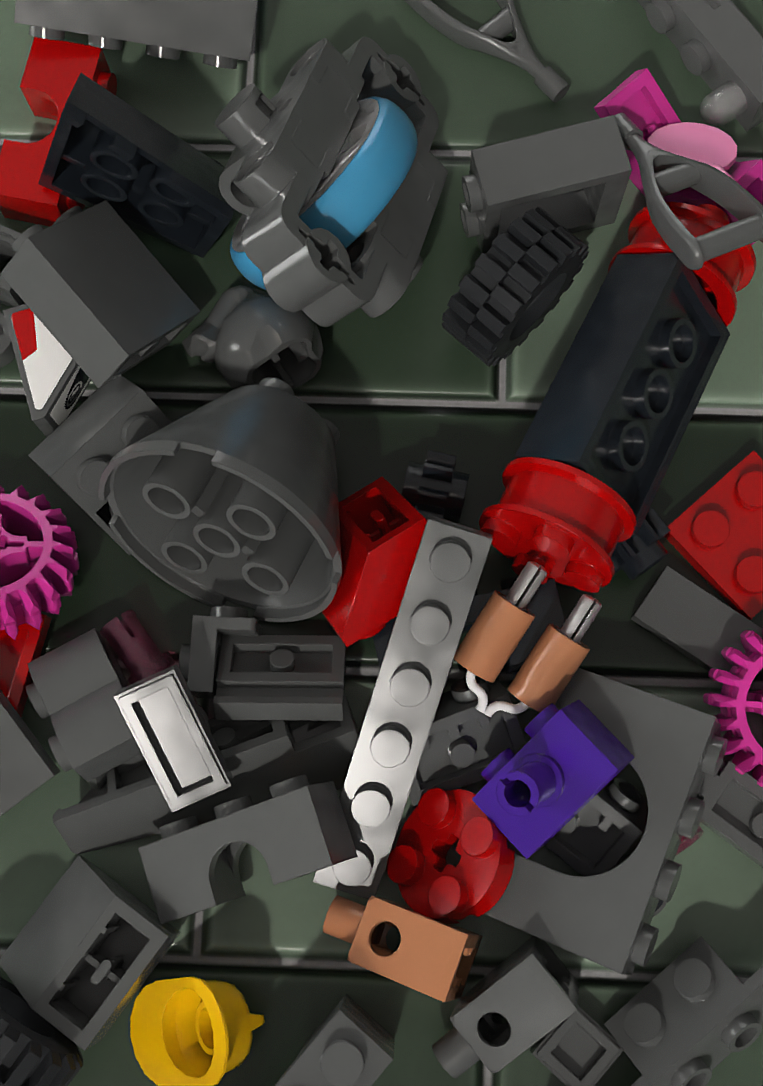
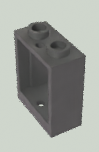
M615 115L471 150L469 175L462 176L465 202L459 204L465 235L467 238L476 236L481 254H486L492 247L494 239L501 232L505 234L514 220L518 217L522 219L525 212L532 208L535 210L537 207H541L572 234L615 223L632 171Z

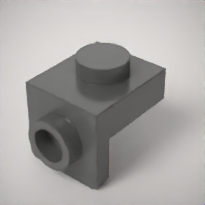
M216 606L211 607L210 616L193 615L191 645L182 644L179 654V669L185 681L188 682L187 685L191 694L196 698L214 699V696H216V678L222 635L259 636L262 634V626L257 619L247 618V609Z

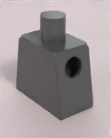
M532 936L457 1001L450 1016L454 1027L432 1045V1050L442 1067L455 1079L479 1060L484 1063L489 1071L495 1074L578 1010L579 982L545 940ZM487 1013H499L508 1022L496 1023L488 1017Z

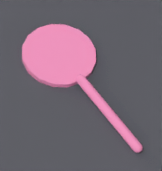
M682 122L661 127L655 130L648 138L650 144L662 150L706 163L735 180L726 171L736 162L737 145L730 135L719 128L702 123Z

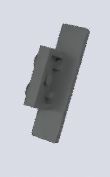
M700 936L604 1023L642 1074L631 1086H706L712 1077V1070L729 1054L740 1052L754 1043L762 1031L763 966L742 983L713 948Z

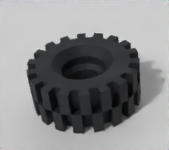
M541 207L526 211L522 219L518 217L510 224L505 234L501 232L494 239L489 251L486 254L482 253L474 263L476 266L472 272L464 276L458 285L460 290L451 296L447 304L450 308L443 313L442 320L444 322L441 324L442 327L487 366L499 364L502 358L506 359L512 354L517 345L520 346L528 338L529 333L534 328L536 329L544 321L543 318L559 303L560 296L570 288L574 282L573 277L582 269L584 265L582 262L588 256L589 251L587 250L589 247Z

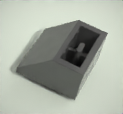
M120 375L101 388H98L28 456L130 556L131 553L120 542L108 524L114 514L107 498L105 501L99 500V481L111 459L120 450L172 422L140 387Z
M78 855L0 958V966L31 1009L85 1051L102 1041L181 932L168 922L160 924L156 912L85 857Z

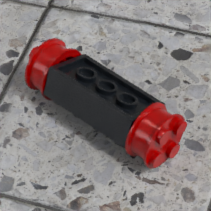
M666 202L675 216L694 237L731 224L727 214L717 206L711 204L695 206L681 202ZM647 206L635 214L628 228L630 245L623 247L613 256L608 267V274L551 383L532 424L523 438L515 455L517 459L509 462L502 474L505 491L499 503L487 507L479 519L480 531L492 534L491 544L504 556L513 561L511 567L518 576L527 562L533 561L543 566L547 571V575L541 585L546 584L547 580L555 579L557 583L572 586L588 593H597L601 587L610 583L615 572L611 556L616 545L629 539L631 536H637L730 336L727 326L732 322L737 311L735 292L742 290L750 283L756 270V256L751 244L704 262L700 270H690L662 239L652 223Z

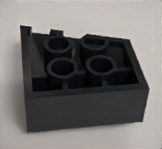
M80 73L62 111L38 184L88 207L107 200L126 224L201 258H204L229 224L235 211L222 197L218 186L219 177L224 169L221 163L207 157L98 83Z

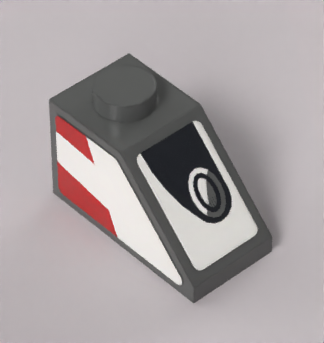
M26 304L3 310L32 421L48 437L71 415L91 379Z

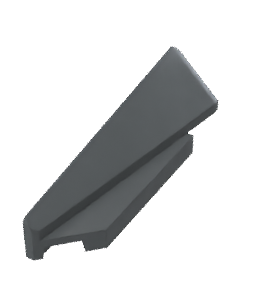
M345 693L343 721L215 720L214 717L209 719L210 732L234 778L231 787L171 812L141 753L89 781L91 790L78 804L63 810L58 809L53 815V823L70 850L75 854H82L160 834V827L184 818L196 816L198 824L210 822L216 819L214 807L249 795L253 805L272 799L270 786L301 775H307L310 785L334 781L336 790L342 789L360 732Z

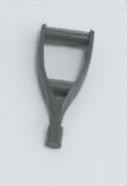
M404 0L426 22L453 42L465 48L505 60L527 71L535 78L534 84L554 103L560 101L568 92L570 85L551 66L545 67L534 53L513 0H496L501 11L478 30L459 22L431 0ZM511 32L514 39L513 42L501 41Z
M625 113L615 115L625 150H631L638 162L647 209L652 223L665 243L690 270H700L703 263L756 241L763 243V205L745 188L725 173L706 163L662 150L650 144L643 138V132ZM691 187L718 203L736 217L738 221L694 237L675 216L663 197Z

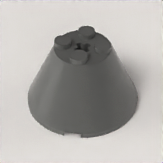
M267 377L262 379L259 385L241 386L120 450L111 459L101 475L98 487L99 500L105 501L107 498L114 514L108 524L120 542L141 564L160 579L180 592L208 606H224L225 602L228 601L243 607L256 609L253 618L260 621H299L313 617L326 609L334 599L341 583L342 556L336 464V444L339 441L340 433L332 422L322 418L308 404L295 397L292 388L282 380Z

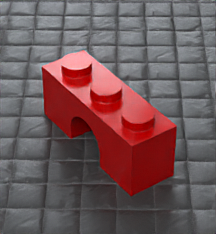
M34 37L20 88L34 116L53 119L57 123L49 135L36 142L23 143L4 139L0 152V211L5 218L50 227L70 208L80 206L82 210L84 209V204L38 184L62 111L80 73L116 95V75L111 73L102 48Z

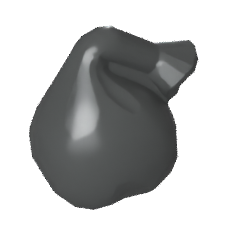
M241 285L224 291L205 322L182 341L190 357L199 356L204 362L215 363L222 377L233 389L246 385H259L261 380L267 377L282 380L294 389L314 378L322 365L323 345L320 332L316 323L302 310L297 312L284 310L274 302L268 292Z

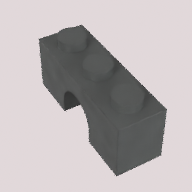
M307 775L297 776L270 786L272 799L253 805L249 795L214 807L216 819L202 825L198 824L196 816H192L160 827L161 840L138 848L160 924L246 896L239 874V858L247 843L254 846L263 855L268 865L273 885L358 857L334 781L310 785Z

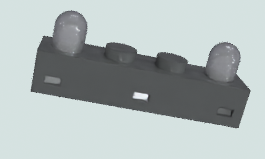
M637 0L646 11L647 19L654 30L660 34H665L680 51L686 68L693 75L700 76L711 88L712 92L705 96L700 105V115L706 124L720 127L736 118L748 132L763 122V37L731 0Z

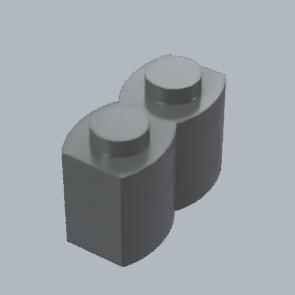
M96 628L28 663L33 683L26 686L28 697L42 719L49 716L51 718L56 734L48 738L49 746L58 764L65 772L73 769L89 782L142 753L114 699L117 690L129 684L109 643Z

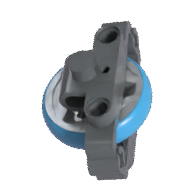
M368 37L360 38L342 54L328 39L323 38L308 49L295 63L279 93L269 100L252 83L242 89L226 105L215 121V126L236 146L219 177L218 185L221 195L226 202L236 211L243 214L230 242V254L236 268L255 286L267 290L270 297L281 308L290 312L302 310L320 326H331L359 308L370 318L382 315L401 298L409 283L416 277L423 265V258L419 254L446 181L448 170L430 152L439 125L438 115L429 100L422 94L417 74L407 61L396 54L387 55L374 40Z

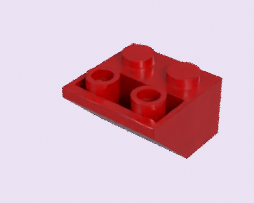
M383 476L339 502L342 579L334 599L322 613L346 647L360 639H367L376 635L385 627L388 621L397 616L427 522L425 517Z

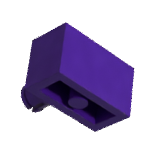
M580 700L560 710L553 703L542 710L524 729L531 739L517 754L510 748L500 753L482 771L481 775L488 783L472 798L475 804L526 859L547 844L635 758Z

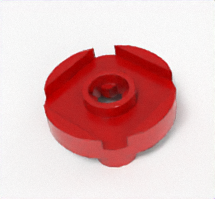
M433 788L423 794L418 806L405 822L396 848L392 850L388 857L387 872L389 878L393 882L398 883L403 899L415 912L446 924L460 923L457 920H462L469 915L479 917L496 905L510 882L514 869L515 850L507 847V837L472 800L476 795L475 793L462 789L445 791L440 788ZM458 841L456 851L461 855V859L456 867L449 864L446 865L447 852Z

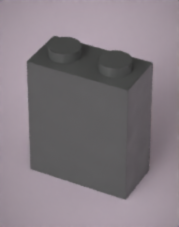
M107 200L84 211L80 206H74L63 213L52 226L46 229L40 224L28 228L13 242L11 248L15 255L0 273L98 388L106 385L171 344L200 313L197 306Z

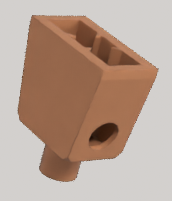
M337 895L328 909L323 925V933L352 944L348 953L347 960L442 1002L462 997L483 937L454 924H446L427 917L395 901L372 895L366 906ZM391 927L399 929L401 935L400 945L396 952L390 950L386 944V935Z

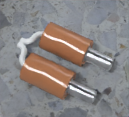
M533 561L527 562L507 595L494 590L454 656L455 661L468 670L466 673V683L469 689L478 697V704L475 708L489 717H492L499 710L518 714L531 707L541 712L551 703L555 705L590 651V648L580 640L602 608V604L591 595L583 594L562 628L551 623L547 625L508 686L507 690L521 702L511 704L505 701H495L487 706L488 696L486 691L476 682L475 676L494 683L534 620L535 615L526 606L546 577L547 571L543 566Z

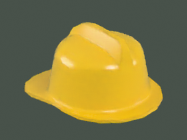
M194 976L162 979L146 985L136 997L130 1016V1038L135 1058L144 1074L157 1086H215L219 1084L225 1073L240 1066L245 1061L251 1049L252 1031L263 1025L265 1020L264 1015L249 1012L242 993L233 984L221 980H204Z

